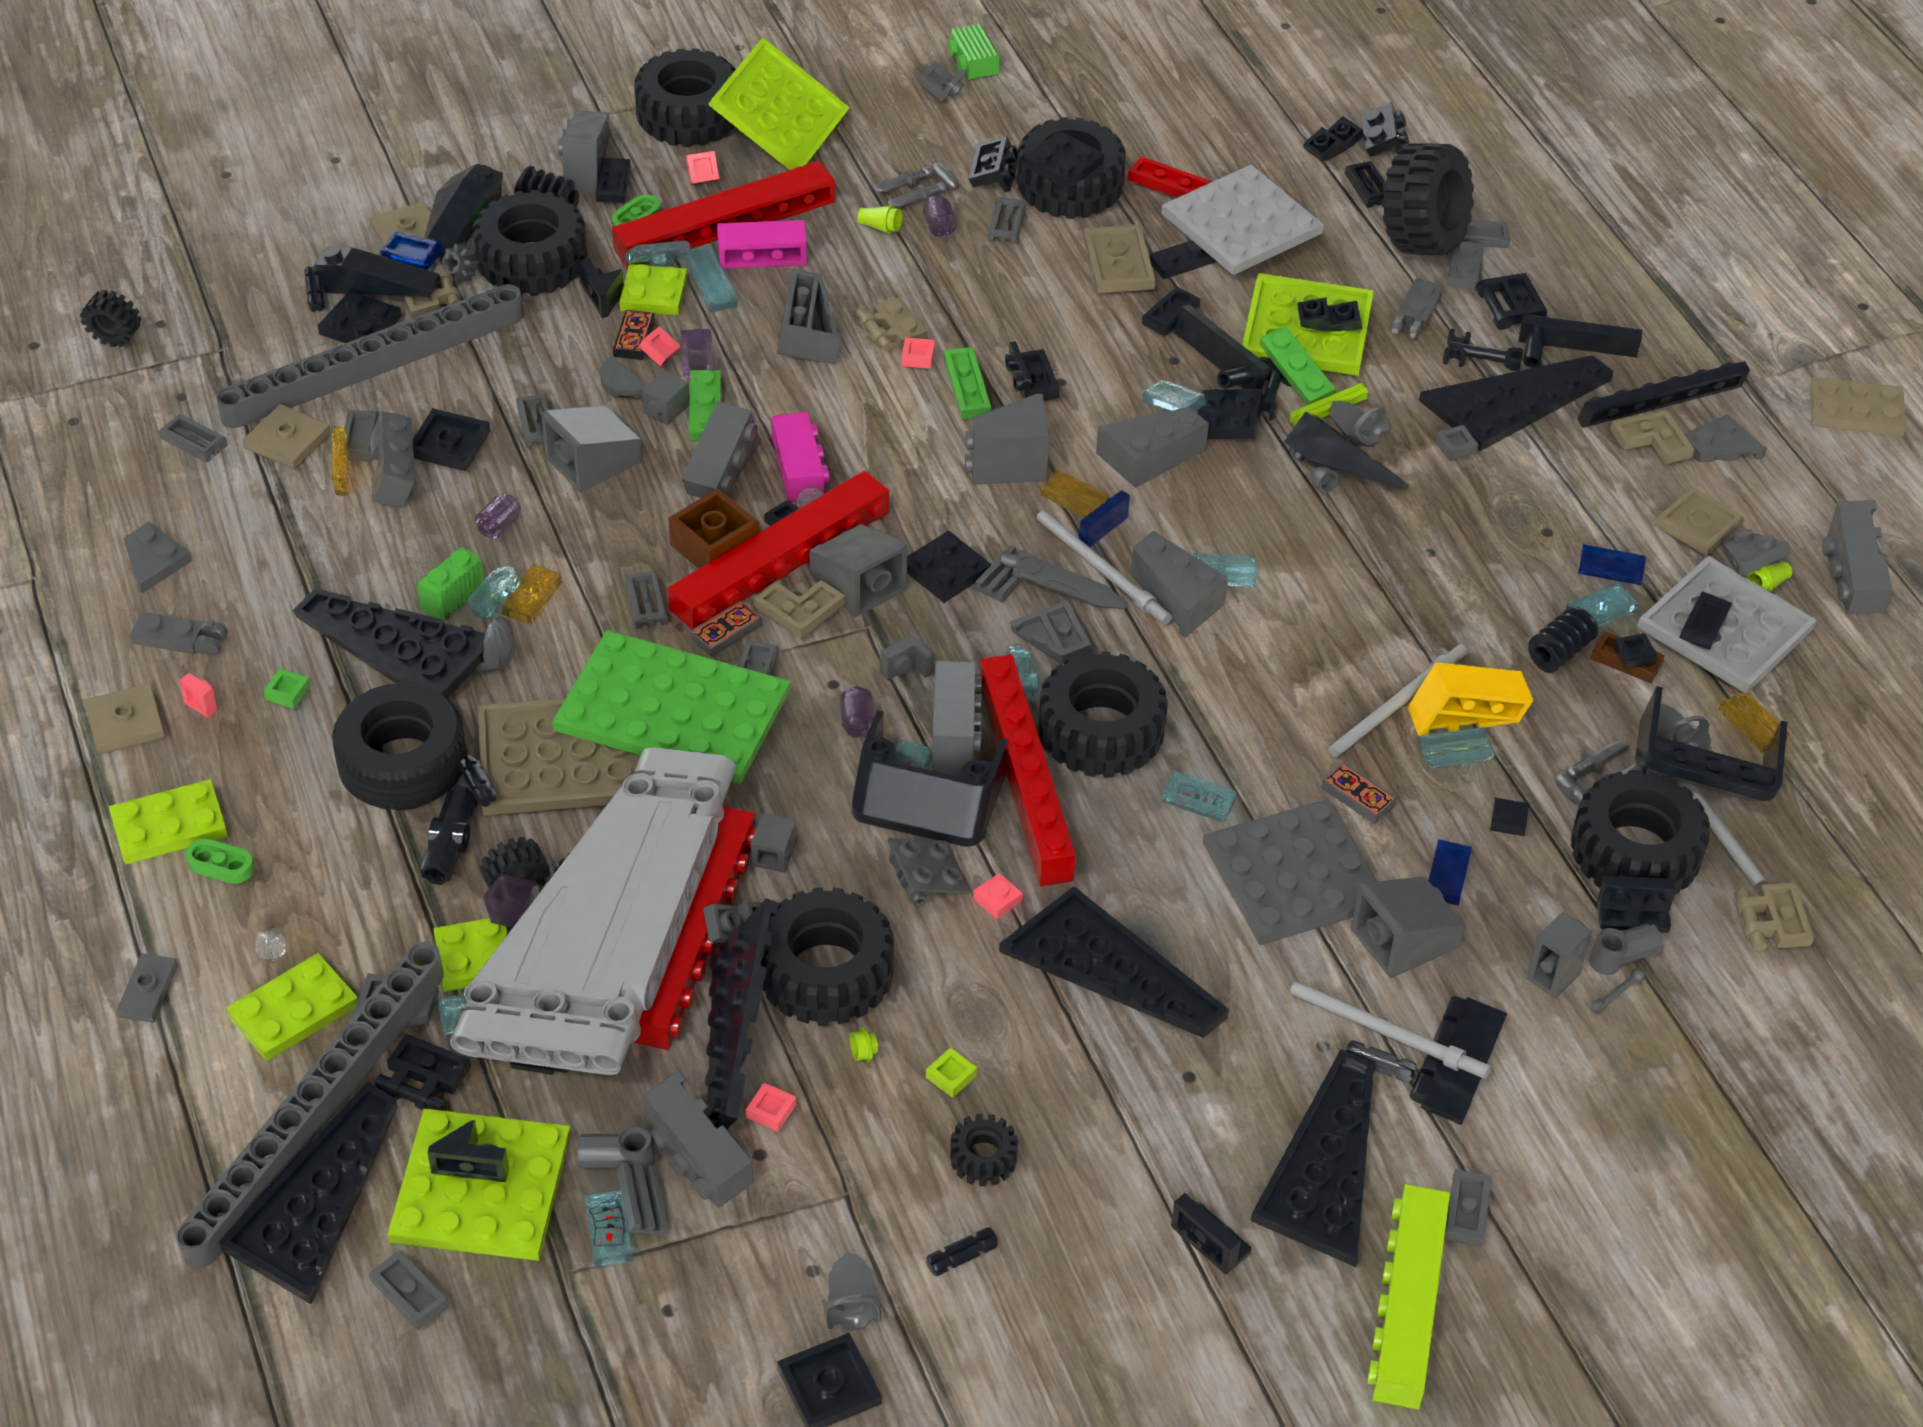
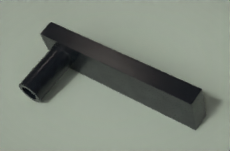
M1191 305L1182 306L1173 332L1222 370L1217 374L1218 385L1222 389L1239 385L1245 389H1263L1271 367Z
M1523 314L1518 342L1525 343L1523 363L1531 368L1541 365L1543 345L1637 358L1642 340V329Z

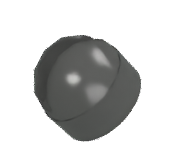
M1319 466L1311 473V482L1320 492L1328 493L1336 486L1338 474L1330 467Z

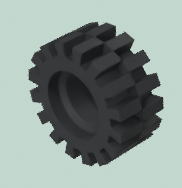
M107 290L97 291L80 314L82 318L81 324L87 325L85 331L87 333L92 332V338L95 340L100 338L101 344L106 345L109 342L110 347H116L117 344L119 347H122L131 340L141 325V316H137L139 310L137 308L132 309L134 303L131 300L129 302L124 301L126 297L122 294L117 297L116 292L112 290L109 294Z
M519 837L517 842H515L514 838H510L506 845L500 842L497 844L498 849L496 851L491 848L487 852L489 857H483L482 859L483 865L480 866V870L493 897L496 899L499 897L501 901L505 902L508 897L511 901H517V896L519 895L524 899L528 897L527 892H537V885L543 886L546 883L545 878H548L550 874L548 871L550 869L538 843H535L531 838L526 841L525 837Z
M981 1113L976 1114L975 1121H972L970 1116L964 1118V1126L961 1123L955 1126V1132H952L950 1159L953 1170L957 1169V1176L962 1179L967 1175V1183L973 1185L974 1180L978 1179L979 1186L986 1187V1180H991L993 1186L998 1184L999 1176L1005 1181L1009 1178V1171L1013 1173L1017 1162L1018 1138L1017 1135H1014L1012 1125L1006 1127L1005 1119L1000 1118L998 1122H995V1115L989 1114L988 1120H983ZM977 1143H989L997 1147L998 1152L990 1157H980L971 1153L970 1147Z

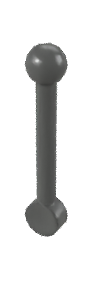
M1634 969L1631 972L1630 978L1602 1000L1598 999L1593 1004L1591 1010L1596 1014L1601 1013L1608 1003L1632 984L1642 982L1645 978L1643 970Z

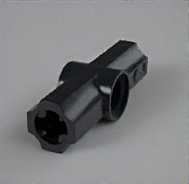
M456 786L454 789L448 790L439 818L434 817L431 821L428 832V848L420 867L421 877L427 879L431 884L443 885L444 882L450 881L460 852L465 853L470 839V823L478 803L474 793L468 787Z

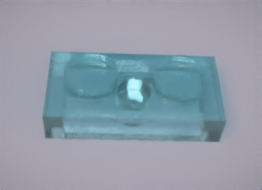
M1620 583L1567 603L1566 609L1570 607L1584 609L1596 620L1598 627L1635 613L1638 603Z

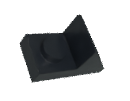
M590 258L579 260L581 286L601 318L608 317L622 294L624 286L623 271L619 269L602 274L599 267L595 268Z
M469 1121L429 1146L427 1153L431 1174L506 1182L509 1172L506 1148L497 1147L493 1144L477 1145L476 1121Z

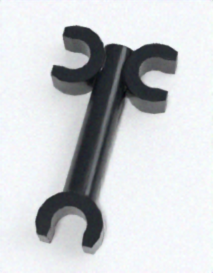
M1455 329L1449 330L1447 339L1449 347L1444 350L1443 364L1447 365L1450 358H1456L1459 360V367H1463L1466 356L1504 363L1505 367L1512 371L1520 370L1523 349L1511 347L1507 351L1470 345V332H1466L1465 337L1458 338L1454 335Z
M1260 357V360L1271 367L1266 379L1269 381L1264 392L1261 411L1269 412V420L1272 421L1276 416L1277 406L1274 400L1280 382L1282 381L1283 384L1292 386L1270 358Z

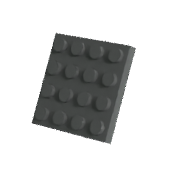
M1328 799L1203 835L1205 849L1259 945L1353 918L1359 885L1377 881Z

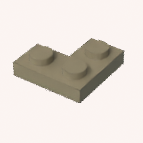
M1667 409L1612 421L1610 431L1623 450L1651 444L1664 464L1687 460L1693 457L1695 449Z
M822 580L800 597L775 581L753 598L754 608L800 639L845 605V595Z

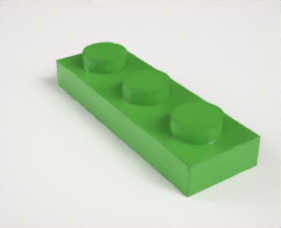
M1286 325L1260 338L1259 345L1306 405L1335 393L1336 388Z
M973 347L944 350L943 360L961 420L970 419L991 411V404Z
M690 370L689 441L700 440L717 401L721 402V370Z

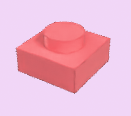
M715 151L686 155L690 185L720 179Z
M659 326L646 336L638 347L661 367L677 354L681 345Z
M905 337L901 366L931 369L935 351V340Z
M190 673L179 680L185 704L207 718L218 711L214 697L215 690L206 680H199Z
M998 873L973 891V900L998 920L1022 902L1023 893Z
M763 1083L746 1108V1118L779 1132L796 1107V1096Z

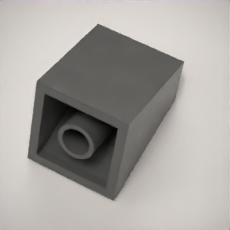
M1035 394L971 418V431H966L965 434L966 449L970 450V454H965L966 472H971L973 485L1047 481L1049 430L1043 394Z
M606 405L546 410L541 413L546 459L580 493L642 462L641 448L643 447V442L640 435L625 425L622 418L618 414H614Z
M863 524L844 531L839 536L809 550L810 574L818 582L822 580L844 594V607L854 617L907 590V544Z
M1425 876L1366 882L1359 885L1351 930L1390 979L1461 946L1465 928L1462 917L1458 912L1451 909L1444 900L1441 891L1433 887Z

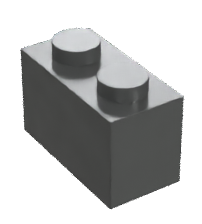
M1563 911L1537 935L1526 979L1555 999L1581 974L1592 930Z

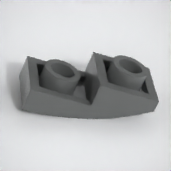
M745 902L738 906L712 904L703 908L709 942L725 943L729 939L731 932L734 929H738L761 903Z

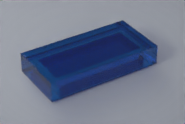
M394 231L379 253L381 256L428 270L442 252L443 247L438 241Z
M1121 490L1080 521L1079 539L1091 547L1125 521L1129 514L1130 495Z
M1583 544L1578 574L1641 585L1646 556Z
M1438 839L1428 881L1433 887L1441 891L1446 903L1459 906L1472 847Z

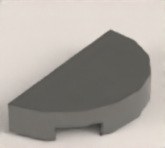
M613 356L604 361L600 368L601 386L608 394L616 398H620V395L634 396V399L642 398V390L646 385Z

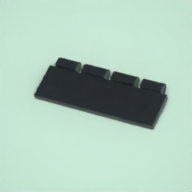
M1453 996L1449 1001L1433 1041L1446 1047L1451 1045L1465 1050L1467 1056L1487 1064L1508 1013L1469 997L1465 1000ZM1427 1054L1420 1069L1421 1074L1417 1076L1409 1096L1413 1101L1422 1104L1420 1108L1462 1125L1481 1077L1462 1069L1458 1071L1444 1066L1442 1060Z

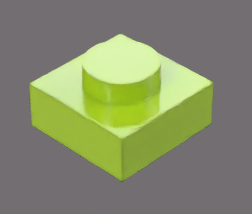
M950 1047L926 1068V1078L950 1097L954 1098L977 1077L978 1067Z

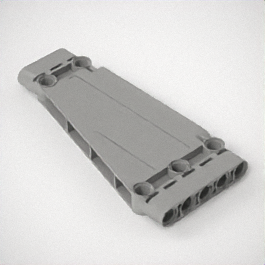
M646 748L643 750L634 773L624 780L623 785L473 981L465 988L466 1004L450 1039L453 1049L463 1055L604 1075L619 1073L630 1044L640 1036L641 1027L639 1020L643 1010L649 1011L654 1003L715 844L718 823L724 817L723 802L736 771L733 761L725 756L662 748Z

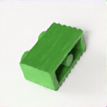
M980 23L977 26L973 24L972 26L968 25L967 27L963 26L962 28L958 27L951 30V40L947 41L948 52L950 56L956 58L959 72L961 69L966 72L965 77H967V80L999 74L1000 56Z
M460 547L437 567L429 571L426 576L416 583L417 594L419 595L417 598L420 600L418 602L420 604L419 608L430 616L442 619L443 621H445V618H450L449 614H454L458 607H463V603H467L468 599L476 596V592H480V589L485 588L481 558L464 547Z

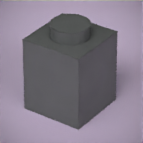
M664 370L642 390L644 414L667 425L670 424L689 406V382Z
M762 814L751 842L752 866L785 873L797 842L796 820L781 815Z

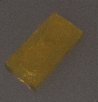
M532 564L501 606L502 615L531 625L562 583L561 573Z

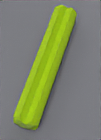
M1363 383L1355 384L1292 411L1289 422L1295 427L1305 411L1322 419L1330 415L1333 401L1357 404L1368 398V389Z

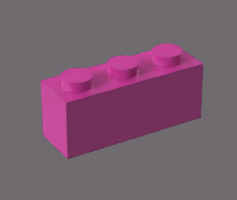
M804 220L717 224L720 269L807 265Z
M808 411L771 416L772 441L787 500L798 501L822 496L824 494V484H829V472L827 465L822 466L821 464L824 462L822 445H816V442H818L816 423L811 424Z

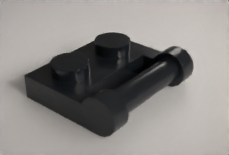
M1526 273L1484 279L1476 285L1478 295L1485 299L1494 315L1493 322L1499 330H1505L1512 324L1521 323L1523 314L1546 317L1547 309ZM1494 292H1501L1510 310L1504 311Z

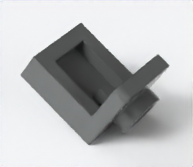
M934 61L921 74L917 82L943 102L950 94L954 97L964 85L961 80L966 72L961 69L954 77L938 62Z

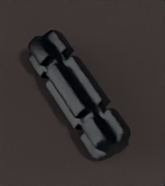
M307 266L304 274L308 308L311 312L316 310L322 311L325 308L322 283L315 266Z
M472 754L466 755L465 759L459 761V767L462 773H464V777L472 792H474L476 800L482 806L488 807L491 802L496 801L497 794L494 788H492L479 760L475 759Z
M1355 1040L1349 1042L1346 1051L1373 1062L1374 1071L1390 1077L1393 1073L1396 1075V1079L1407 1083L1413 1079L1416 1071V1064L1404 1058H1402V1061L1397 1060L1398 1056L1372 1046L1369 1049L1364 1048L1365 1044Z
M986 1227L975 1232V1237L969 1235L944 1247V1252L937 1250L926 1257V1264L932 1275L939 1276L949 1271V1266L955 1268L980 1256V1251L987 1253L998 1246V1239L992 1228Z

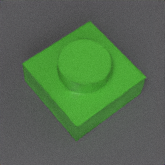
M279 668L263 690L264 698L267 701L295 709L311 687L308 677Z

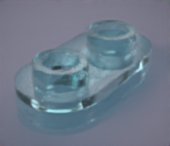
M504 566L495 569L471 593L467 599V604L474 616L483 618L493 616L507 598L516 591L520 584V579L513 567Z
M1021 644L1008 645L1006 647V655L1013 654L1026 699L1033 700L1034 693L1039 692V682L1037 674L1030 671L1031 657L1029 650H1023Z

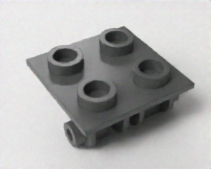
M888 838L887 841L891 847L889 861L896 870V876L900 880L901 886L906 888L907 899L910 903H914L915 906L925 904L929 892L971 893V889L947 841Z

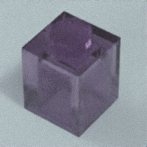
M711 329L681 330L683 377H690V370H713Z
M501 874L483 896L491 923L513 928L540 893L537 882Z

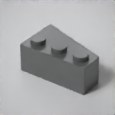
M575 110L572 119L567 121V129H563L562 138L558 140V155L563 156V177L565 181L567 179L574 181L575 190L579 194L596 195L600 172L598 163L602 161V158L606 157L609 142V112Z
M792 269L777 354L836 365L842 338L840 332H837L835 327V316L830 311L829 297L821 274Z
M717 401L682 477V482L688 495L702 498L717 488L726 495L731 492L734 483L761 442L757 430L758 427L755 424L751 410Z
M1188 406L1098 426L1096 454L1136 488L1206 451L1209 423Z
M1876 500L1838 501L1827 537H1824L1822 540V552L1824 556L1828 557L1830 575L1836 580L1838 599L1843 601L1847 614L1885 613L1892 593L1886 554H1879L1876 538L1882 537L1881 527H1874L1872 518L1874 511L1877 510Z
M1152 531L1133 547L1131 575L1143 590H1147L1156 597L1159 604L1172 615V619L1179 626V633L1184 638L1225 605L1227 576L1155 531Z
M678 1070L643 1095L646 1129L651 1135L653 1150L655 1152L661 1151L669 1159L674 1171L680 1176L685 1175L693 1183L696 1192L704 1200L709 1198L720 1208L753 1184V1164L726 1128L722 1125L717 1129L703 1111L708 1106L700 1097L694 1101L684 1089L683 1082L686 1079Z

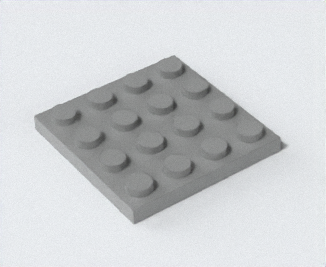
M1253 165L1246 166L1163 204L1161 212L1163 216L1232 275L1322 234L1324 228L1322 222Z
M1707 556L1639 618L1637 628L1747 694L1814 629L1817 620L1712 557ZM1702 591L1732 603L1731 609L1710 650L1679 638Z

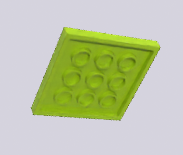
M763 37L708 104L789 170L804 166L809 162L850 108Z
M1258 273L1242 346L1258 358H1269L1259 345L1260 338L1286 325L1320 370L1359 376L1374 290ZM1324 297L1327 298L1328 306L1357 301L1362 329L1320 331L1301 327L1297 303Z
M423 1109L388 1230L389 1243L540 1261L571 1137L570 1126ZM475 1120L478 1133L477 1145L493 1144L497 1147L506 1148L509 1165L506 1182L431 1174L427 1153L428 1148L431 1144L469 1121Z

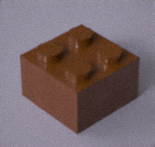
M718 488L668 518L670 545L698 569L759 533V521Z

